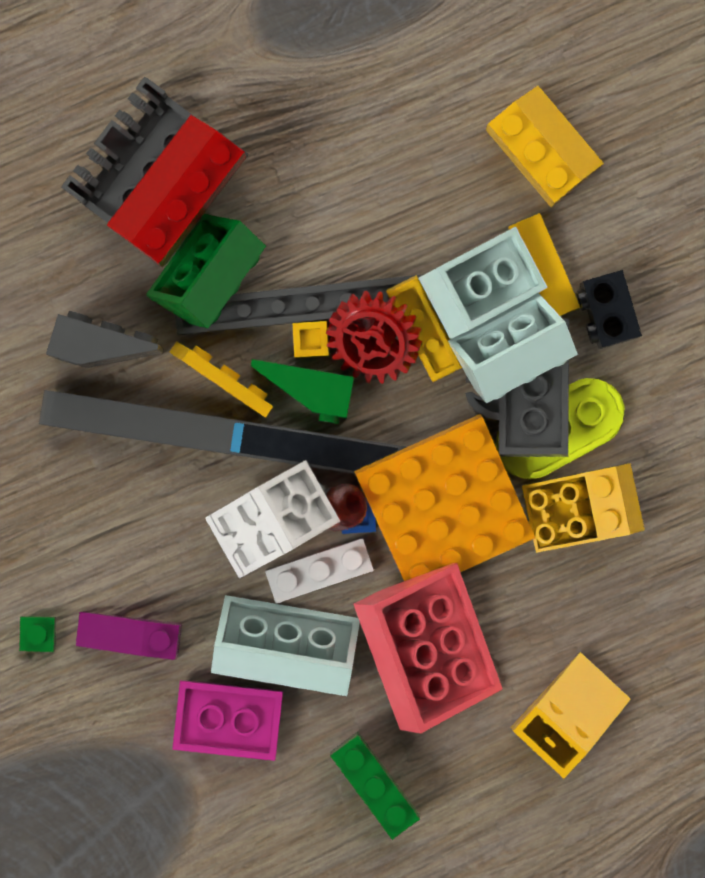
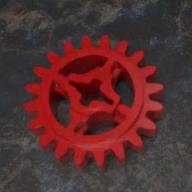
M364 291L360 300L352 294L347 303L342 301L336 309L337 312H333L329 319L332 324L326 330V334L332 336L327 343V347L337 348L332 359L338 360L343 358L345 360L341 370L353 367V377L357 378L361 372L365 373L367 383H370L373 375H377L381 384L385 382L388 374L395 381L398 379L400 371L407 373L411 363H415L419 355L417 351H419L422 345V341L417 339L422 329L420 327H411L417 318L416 315H404L408 305L403 304L396 308L394 306L396 302L395 296H392L388 302H384L381 291L377 293L374 300L371 299L368 291Z

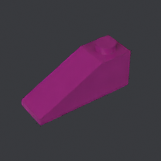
M80 611L76 646L176 660L179 655L182 623Z

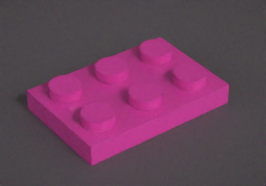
M180 680L172 750L275 761L283 691Z

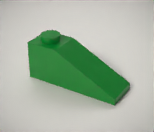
M252 359L251 367L309 411L320 414L319 421L339 424L340 418L347 419L354 377Z

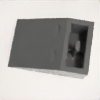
M69 311L67 316L58 314L46 355L84 368H91L163 354L164 348L157 344L158 339L155 336L135 331L134 337L124 334L125 329L122 326L102 321L101 326L91 324L93 319L88 316Z

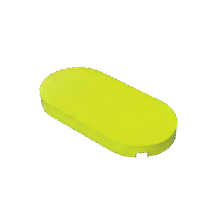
M584 378L569 384L568 457H500L505 469L519 478H541L610 441L616 436L623 423L625 407L621 395L612 385L600 379ZM498 431V433H497L496 442H495V446H496V449H497L498 453H499V431Z

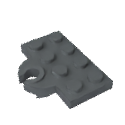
M563 319L569 330V319ZM569 360L561 366L542 373L533 381L512 389L503 397L488 403L481 396L473 392L465 393L469 405L476 414H481L485 420L499 423L500 457H568ZM466 376V383L471 384L470 380Z

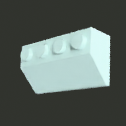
M225 595L214 644L211 673L347 696L359 630V618Z

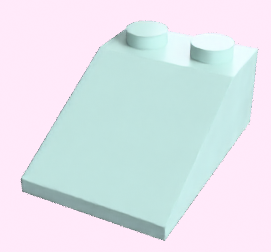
M516 227L418 278L450 339L473 329L548 288Z

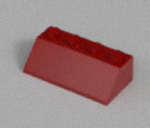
M190 115L108 222L107 226L163 268L247 158L245 151L214 128Z

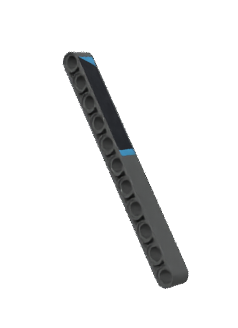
M44 390L39 424L294 465H298L306 460L309 467L355 474L354 471L406 448L399 445Z

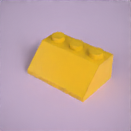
M536 86L514 101L490 121L486 127L489 135L551 208L604 164L539 86Z

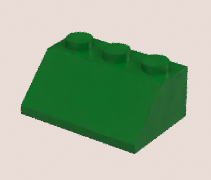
M204 214L146 293V296L189 324L208 329L211 324L218 320L222 308L230 297L237 293L241 281L249 270L258 263L266 245L240 220Z

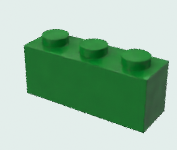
M358 731L330 751V757L392 840L420 820L419 813Z

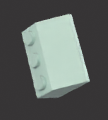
M539 293L473 329L448 340L473 388L486 403L503 397L512 389L533 381L542 373L561 366L567 360L578 355L566 322Z

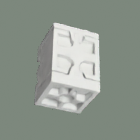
M306 460L205 517L239 578L295 549L340 522L328 500V494L325 495L324 493L326 489L317 481Z

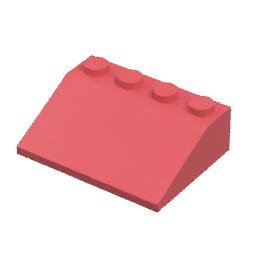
M452 563L387 587L353 604L400 730L421 734L503 689L457 563Z

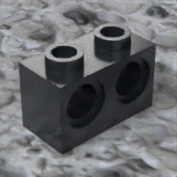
M623 270L580 283L581 290L576 291L581 310L588 311L591 323L586 324L591 344L597 343L598 349H603L638 339L642 336ZM603 285L609 288L611 291L609 303H599L595 299L594 289L596 286ZM608 318L616 319L621 325L620 334L616 337L609 336L604 331L603 324Z

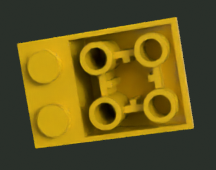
M631 463L522 486L529 523L535 536L533 542L536 553L631 535L645 530Z
M579 652L510 728L562 778H565L588 754L631 699Z

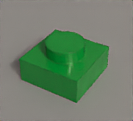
M21 616L19 651L55 652L56 617Z

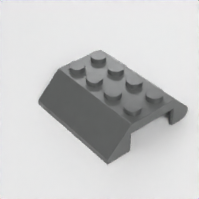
M146 77L141 80L135 89L148 99L149 102L146 103L133 92L128 97L130 103L144 113L141 120L137 123L128 113L119 110L115 117L128 127L127 131L111 120L94 142L108 156L104 158L92 148L86 153L90 160L103 168L97 178L93 177L86 168L77 165L73 172L86 181V185L84 186L69 175L61 188L107 223L189 116L192 115L169 98L163 89Z

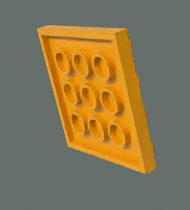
M481 414L354 471L404 581L452 563H457L460 572H463L535 539Z

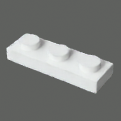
M361 538L266 570L265 573L275 603L277 604L374 570L364 540Z

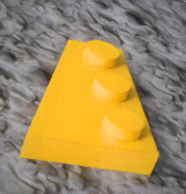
M176 341L169 351L170 354L191 366L195 371L265 418L273 408L271 404L265 401L268 396L267 393L252 383L246 388L237 382L240 375L223 364L221 369L212 365L210 360L213 356L197 345L191 350Z

